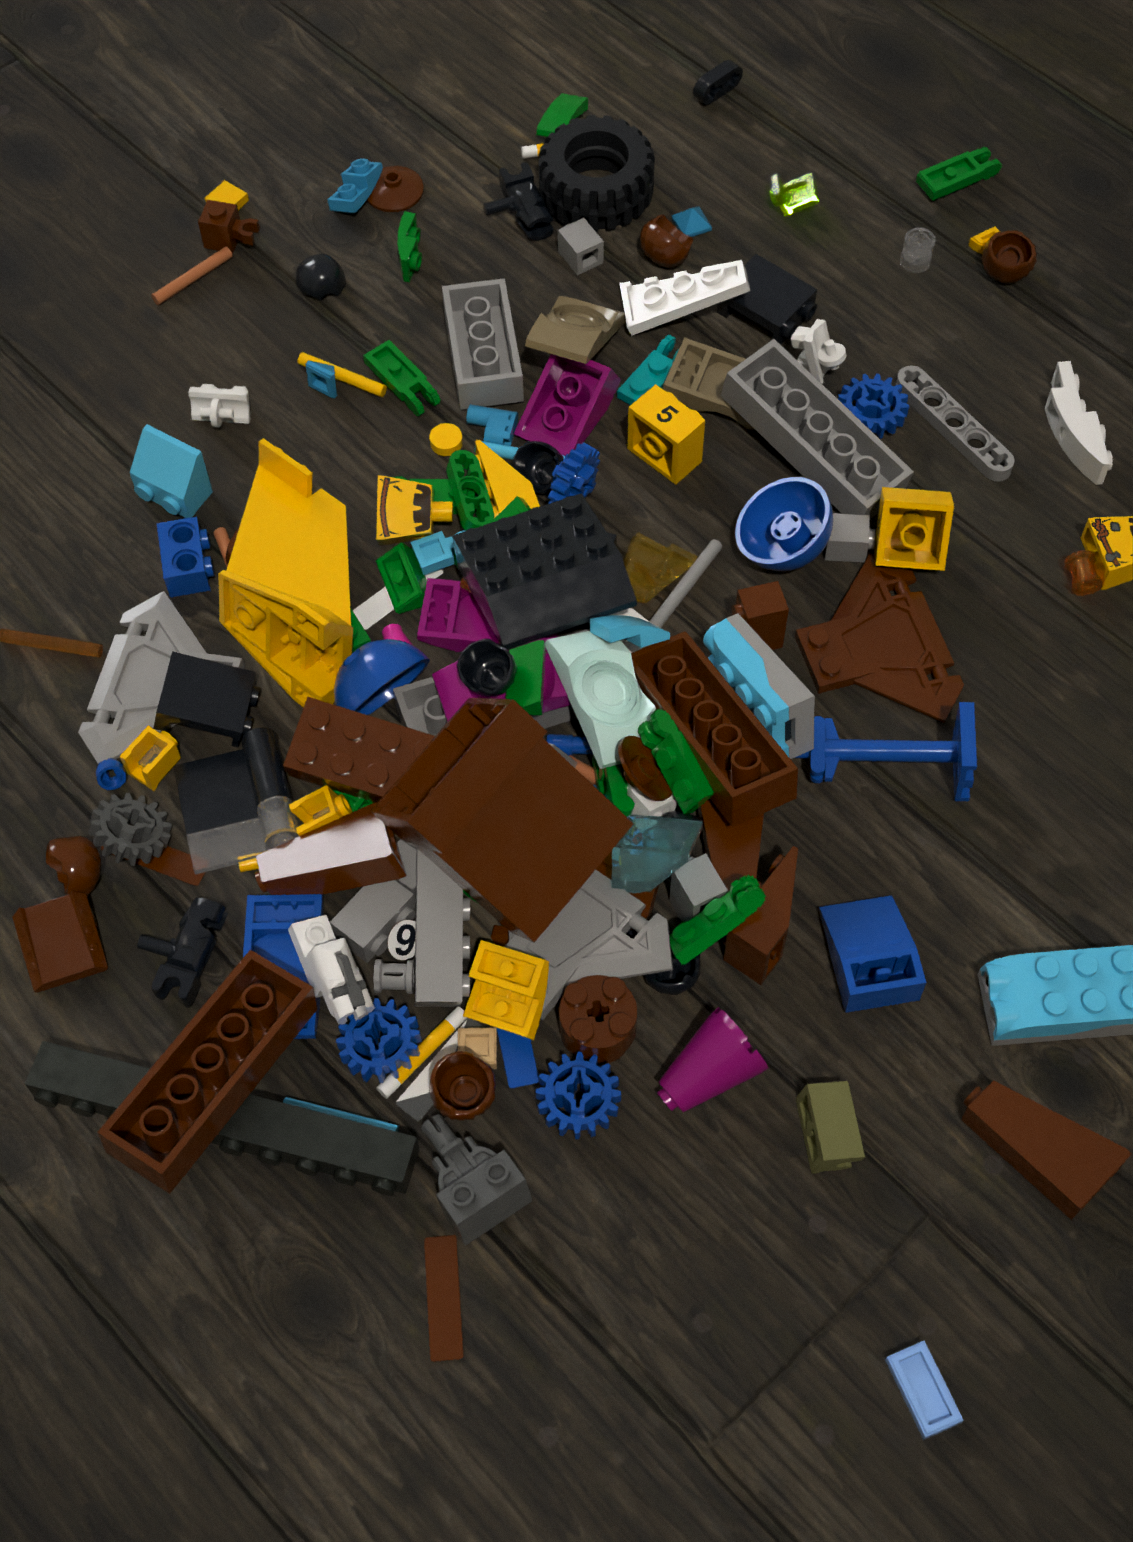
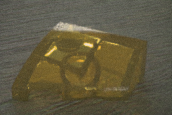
M639 532L636 533L631 540L623 562L637 602L647 603L687 571L698 556L673 543L665 547Z

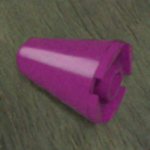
M718 1007L711 1012L660 1078L658 1083L662 1089L657 1094L671 1111L678 1107L684 1113L762 1074L769 1067L757 1049L752 1052L753 1048L742 1030L725 1011Z

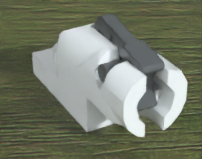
M327 915L291 924L288 931L309 985L314 988L315 998L324 997L329 1012L336 1019L337 1023L341 1025L346 1024V1018L352 1014L355 1020H359L372 1012L375 1008L360 970L356 966L345 938L336 940Z

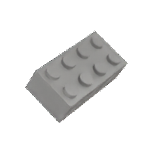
M505 278L442 286L444 314L460 410L468 409L470 404L485 407L524 402L523 375Z

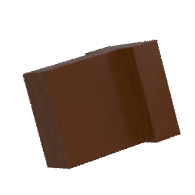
M468 698L370 812L400 839L418 848L507 930L535 943L634 823L543 738L547 731L514 699Z

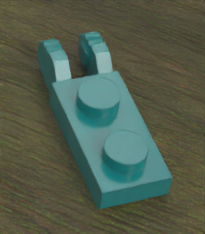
M667 335L659 343L657 350H653L617 390L618 399L632 405L655 384L663 389L665 380L679 349L676 351L673 359L667 357L674 348L675 337Z

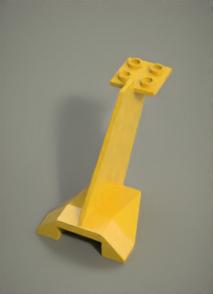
M263 438L259 441V464L227 570L218 573L219 622L287 694L303 708L307 697L333 704L336 675L343 661L352 654L353 644L346 505L322 488L312 494V472L306 466L285 454L283 450L275 447Z

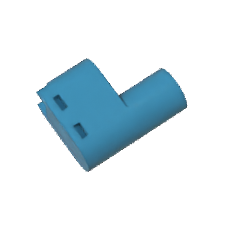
M470 404L466 422L467 424L486 427L484 432L485 442L511 446L518 423V412Z

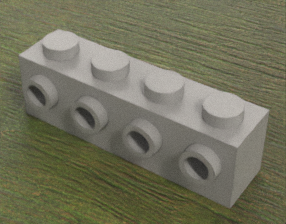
M417 849L415 1007H461L462 997H469L470 977H468L469 974H463V959L470 958V936H463V921H470V898H463V889L419 849Z

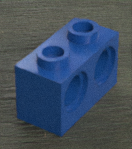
M197 517L156 523L163 578L170 598L211 591L209 577L215 576L211 556L206 557L205 550L211 549L207 529L201 530Z

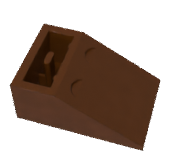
M795 846L790 849L786 856L780 854L774 860L768 872L771 875L764 884L760 881L758 882L760 889L762 888L766 895L764 904L747 917L746 921L729 932L723 941V944L726 946L724 961L760 985H762L783 956L790 922L798 848Z

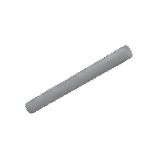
M712 539L650 619V623L662 628L722 549V544L718 540Z

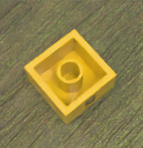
M656 384L628 407L627 449L676 485L702 462L705 419L696 410L689 409L678 401L675 395L671 392H666Z
M882 487L874 546L876 566L945 571L954 510L951 492Z

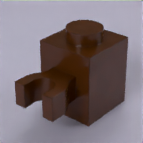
M207 200L198 220L204 248L217 251L226 246L234 253L239 240L244 244L253 245L255 242L253 232L258 233L260 230L257 219L248 218L240 220L237 204Z

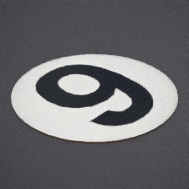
M400 921L390 931L387 942L388 950L394 958L407 960L415 956V921Z

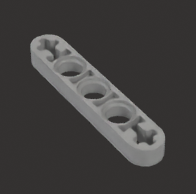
M906 366L899 371L896 385L901 384L903 386L901 394H908L907 402L985 477L992 481H1004L1011 475L1015 462L1011 452L924 370L917 366ZM927 398H935L941 404L939 406L932 407L928 406L924 402V400ZM955 418L961 421L963 425L951 427L945 421ZM971 439H978L982 441L985 446L982 448H973L967 443V441Z

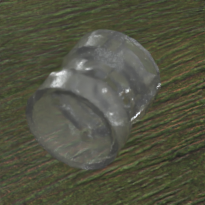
M913 228L906 233L903 242L904 248L900 258L901 265L906 270L923 272L930 267L932 252L936 242L935 236L930 230Z

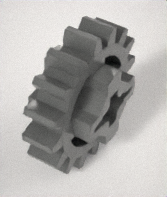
M126 793L124 799L120 800L113 794L109 803L101 800L98 809L93 810L88 833L94 836L93 844L95 847H104L102 851L104 857L111 853L116 855L115 863H120L123 858H127L130 865L135 866L136 859L140 858L145 864H148L152 855L159 858L163 848H167L172 826L171 823L165 822L167 812H157V802L149 805L144 803L145 796L143 795L138 800H132L130 793Z

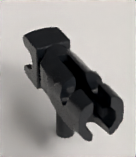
M527 162L521 163L522 172L518 175H512L506 168H501L499 171V182L505 198L484 203L483 207L486 216L506 210L515 211L516 221L528 238L538 241L550 237L554 231L550 223L553 219L548 209L544 207L546 206L545 201L542 199L534 183V174Z
M195 898L179 923L180 931L177 938H172L170 942L145 934L139 937L137 948L168 957L165 965L160 964L152 983V992L158 999H166L171 989L180 987L178 996L183 1001L186 1008L193 1006L201 987L199 980L213 947L217 943L211 931H221L228 916V913L224 912L226 908L222 904L206 898Z

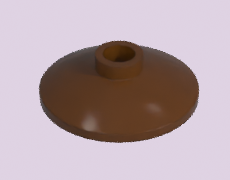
M403 166L383 167L378 182L368 197L367 202L372 207L384 212L407 210L416 205L422 198L424 192L423 181L418 173L410 168Z
M626 736L620 741L618 747L619 758L624 768L626 781L633 788H638L652 800L665 801L672 795V791L651 753L652 750L643 745L641 738Z

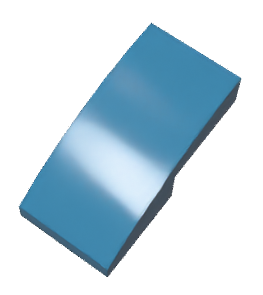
M368 159L353 161L351 166L341 174L343 185L327 199L330 210L355 213L361 208L378 182L383 169L382 163L369 162Z

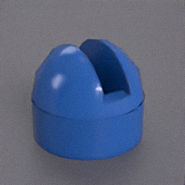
M113 758L99 762L96 768V778L99 786L106 790H114L120 788L125 783L126 773L121 762ZM113 769L116 776L110 778L107 770Z

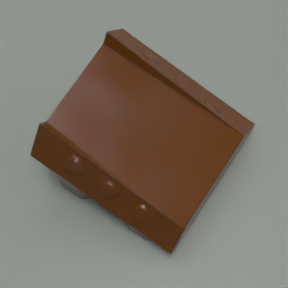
M71 891L68 895L27 908L19 907L12 918L34 992L39 993L104 972L108 969L106 955L97 932L96 918L90 908L86 893Z

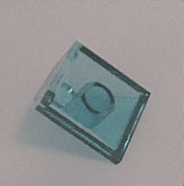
M635 814L628 815L627 818L634 824L612 849V888L624 889L629 893L650 892L688 862L702 831L703 821Z

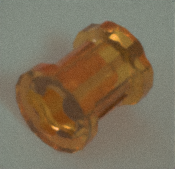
M1081 550L1074 552L1064 561L1066 569L1071 572L1073 579L1072 592L1075 595L1093 594L1102 588V579L1096 574L1094 567L1096 558L1092 551Z

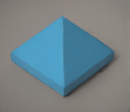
M700 207L691 208L672 215L671 219L676 227L690 237L712 231V227Z
M308 360L305 363L308 386L335 399L337 390L334 366Z

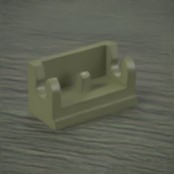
M848 1081L807 1084L796 1097V1103L811 1173L851 1168V1162L862 1161L865 1158V1153Z

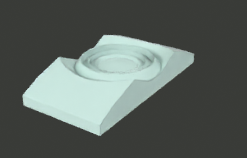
M590 631L547 639L545 647L599 768L603 769L621 764L618 752L620 741L626 736L641 738L638 733L639 726L646 720L649 721L651 714L656 710L655 705L642 692L638 684L631 653L621 640L609 643Z

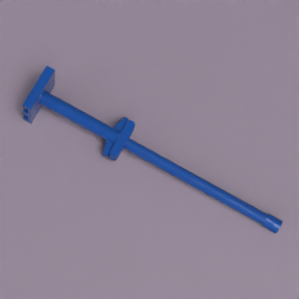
M959 702L952 741L839 739L832 718H825L824 720L821 716H815L814 749L795 758H810V779L814 783H821L824 780V776L825 782H832L839 761L953 763L954 801H969L970 788L973 787L974 782L973 770L977 769L974 702ZM564 734L547 735V742L554 744L568 756H573V754L593 755L586 737Z

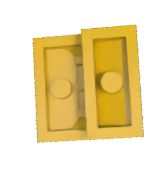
M481 940L468 977L475 979L463 1016L534 1040L546 995L549 961Z

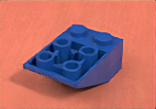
M892 895L819 907L845 1013L920 1000L926 985L925 975L917 947Z

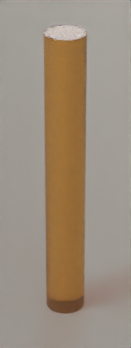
M3 628L0 630V642L98 658L103 653V645L98 643Z

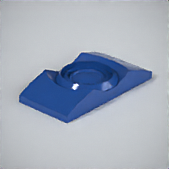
M247 895L243 957L249 950H252L309 984L288 929L293 923L322 916L323 895ZM320 997L315 998L317 1011L294 1039H316Z

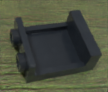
M755 254L744 265L750 291L717 303V313L728 318L736 310L773 333V339L781 345L786 339H791L798 326L805 320L809 321L814 316L817 310V304L815 303L817 289Z
M172 651L153 729L168 732L169 724L174 723L233 738L231 746L238 748L241 736L250 731L253 717L246 715L248 706L255 707L260 687L254 685L256 672Z

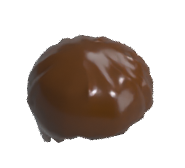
M658 215L644 224L640 234V243L644 254L664 268H673L682 264L686 260L694 241L692 237L684 234L674 226L665 215Z
M1018 230L997 232L990 237L982 251L984 269L988 276L992 277L995 281L1003 284L1017 282L1022 278H1026L1034 269V265L1037 262L1036 246Z
M82 836L61 837L48 842L46 863L57 871V879L63 884L65 894L68 895L71 891L86 893L87 896L91 894L96 887L101 873V859L93 842Z
M456 1051L442 1057L434 1065L429 1080L430 1098L434 1103V1108L439 1110L445 1117L459 1121L474 1120L476 1116L484 1114L491 1107L495 1099V1074L491 1066L475 1055L465 1051Z

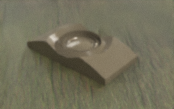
M558 296L552 310L547 315L541 313L526 338L525 346L587 364L626 322L625 313L572 297Z
M684 337L663 385V390L671 392L678 401L693 410L718 412L731 417L746 429L755 430L720 396L727 372L743 362L745 358Z

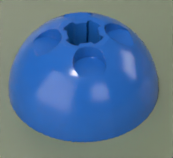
M789 477L774 481L756 492L740 512L735 528L737 545L745 557L762 568L772 571H791L801 568L816 559L830 539L833 529L831 502L825 490L818 483L808 478Z
M384 639L368 642L356 649L340 666L334 684L335 705L371 715L394 698L393 688L412 683L427 667L430 659L415 646L400 640Z

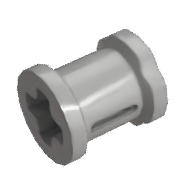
M376 959L373 975L374 993H381L384 989L405 990L407 994H413L415 988V961L408 960L406 964L384 963L382 959Z

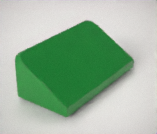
M401 542L376 560L395 612L398 614L422 607L427 584L426 576L422 574L413 550Z
M537 640L509 650L510 654L514 657L517 672L514 683L506 692V699H514L530 715H542L546 651L544 640Z

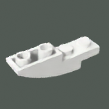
M1071 361L1057 362L1051 381L1052 388L1045 405V413L1049 425L1062 450L1072 463L1094 484H1103L1107 471L1111 470L1113 463L1112 453L1110 450L1107 451L1105 446V427L1099 423L1097 411L1086 412L1085 401L1080 399L1078 393L1079 377L1073 373Z

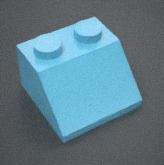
M148 424L143 428L130 469L135 493L145 501L151 500L161 505L172 515L179 514L185 518H191L213 493L202 452Z

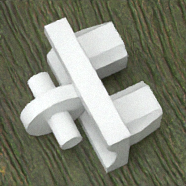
M816 319L811 328L798 326L791 337L793 348L804 349L798 357V362L821 384L824 382V374L830 369L837 370L839 364L846 359L845 347L842 344L834 343L829 338L826 320Z
M214 384L190 387L188 393L191 401L192 420L210 421L212 427H220L222 422L250 423L249 393L246 387L234 386L232 389H218Z

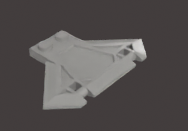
M164 591L124 612L120 620V625L128 627L126 634H116L114 636L87 708L88 712L96 714L93 722H82L78 732L98 764L108 758L118 759L147 726L154 727L156 711L172 651L242 669L245 667L242 658L206 653ZM142 631H147L145 636H140ZM110 718H115L113 724H108ZM170 723L168 729L174 727L177 724Z
M595 870L535 943L517 936L508 930L509 942L505 947L549 961L547 989L540 1018L544 1020L564 995L566 987L584 977L603 975L623 979L673 970L668 920L658 913L649 921L642 917L641 913L646 905L605 875ZM630 928L638 932L634 939L626 935Z

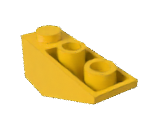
M481 440L475 441V456L479 460L495 517L517 496L524 499L531 509L540 507L532 483Z

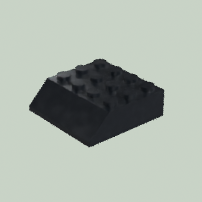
M582 493L452 535L458 569L501 646L507 649L590 622L592 618L608 616L637 606V599L621 553Z

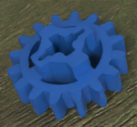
M877 373L874 379H869L867 374H863L862 381L860 382L854 377L851 378L850 386H842V392L839 394L838 400L873 433H877L879 438H883L884 431L887 430L889 433L894 434L896 426L902 427L904 425L909 404H907L908 394H901L903 387L901 384L892 386L893 378L889 377L882 381L880 380V374ZM853 400L856 401L855 406L852 405ZM891 405H893L894 408L892 412L890 411Z
M584 442L582 444L578 443L575 450L571 449L570 453L566 454L564 460L559 465H556L552 473L553 482L550 486L552 491L548 495L550 499L548 504L581 493L585 498L589 493H592L597 483L595 482L598 472L596 467L600 463L598 459L600 452L596 448Z
M375 998L373 1002L375 1008L368 1015L355 1020L352 1014L348 1016L349 1025L339 1024L338 1028L343 1037L337 1038L336 1044L338 1049L341 1050L339 1056L342 1063L348 1064V1069L352 1075L357 1074L361 1070L364 1081L368 1082L372 1074H375L379 1082L384 1083L385 1074L391 1073L397 1079L399 1078V1067L403 1066L409 1070L412 1068L409 1056L420 1055L418 1045L416 1044L422 1042L420 1030H416L419 1027L415 1016L410 1017L407 1006L404 1005L397 1010L393 999H390L386 1006H381L379 998ZM387 1020L392 1021L396 1024H390L389 1022H387ZM361 1056H368L372 1061L366 1060Z
M582 1052L577 1053L576 1060L570 1061L569 1057L563 1054L562 1065L558 1066L553 1062H549L548 1070L550 1075L540 1074L539 1084L543 1086L536 1089V1099L542 1101L538 1104L539 1115L548 1114L546 1117L548 1128L558 1123L560 1136H564L568 1129L574 1130L575 1139H580L581 1130H587L588 1134L594 1137L596 1136L595 1126L599 1124L602 1128L608 1129L609 1119L607 1115L617 1117L618 1106L614 1103L621 1102V1091L614 1089L619 1086L618 1076L608 1077L611 1072V1065L609 1063L601 1067L597 1066V1055H593L588 1062L583 1061ZM571 1074V1075H570L567 1079H565L564 1081H560L563 1077H565V1076ZM586 1074L594 1077L599 1083L593 1082ZM578 1083L581 1084V1091H583L579 1108L576 1107V1099H574ZM558 1108H564L571 1117L563 1114ZM593 1109H598L594 1114L585 1117Z

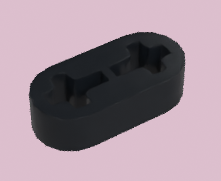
M732 60L722 62L698 79L693 89V95L705 105L715 102L739 84L743 75V69Z

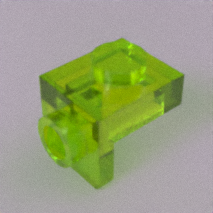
M812 173L784 184L778 174L771 176L773 188L769 189L771 200L775 207L780 206L785 216L819 203L816 180Z

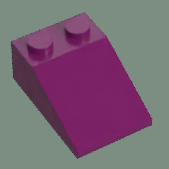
M551 354L514 435L526 441H542L555 447L561 455L566 456V454L570 453L571 449L575 450L578 443L582 444L607 411L621 379L612 368L590 360L587 364Z

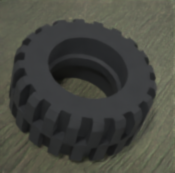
M588 115L586 119L580 120L579 117L571 119L569 124L565 125L563 123L555 129V133L551 132L541 146L538 160L540 195L545 201L549 213L553 216L557 215V220L567 225L568 223H574L585 218L596 232H598V229H606L607 232L615 230L618 225L624 227L630 224L632 218L636 220L644 212V209L649 206L654 191V150L651 148L648 138L645 135L642 136V132L637 127H630L627 121L622 119L616 121L613 120L612 116L606 115L603 118H595V115ZM588 170H606L614 174L594 178L583 176L579 173Z

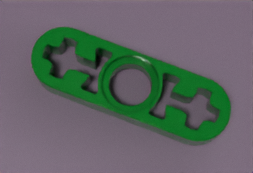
M467 450L454 451L450 456L446 472L462 528L466 531L470 528L489 524L495 515L479 460L473 453ZM464 469H468L466 476H464ZM462 489H473L477 492L478 497H468L462 492ZM475 509H477V511H476V516H477V517H473V514H474Z

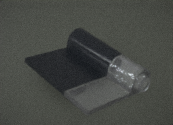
M265 727L252 729L242 737L243 749L173 766L195 875L256 860V855L299 837L296 831V827H298L297 817L289 808V804L293 803L286 771L283 767L284 763L278 737L274 730Z

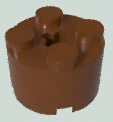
M593 975L584 977L566 987L559 1006L560 1036L565 1048L575 1055L578 1052H582L583 1061L589 1062L593 1055H597L598 1065L612 1063L625 1054V1051L636 1037L637 1005L633 994L620 978ZM595 1018H601L602 1022H596Z

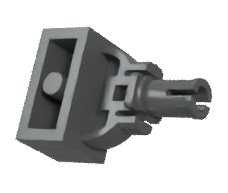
M437 1114L432 1117L436 1123L435 1127L428 1119L422 1125L421 1131L428 1137L445 1164L444 1166L438 1156L432 1161L433 1167L439 1174V1193L436 1196L445 1218L466 1246L532 1202V1197L525 1177L505 1150L496 1154L486 1147L478 1146L473 1138L468 1136L464 1139L470 1150L469 1152L464 1146L463 1141L456 1137L445 1122V1118Z

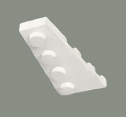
M742 260L703 267L700 273L689 274L687 271L674 273V278L658 280L657 276L645 278L644 283L632 285L630 281L620 283L626 324L631 336L750 291L746 268Z

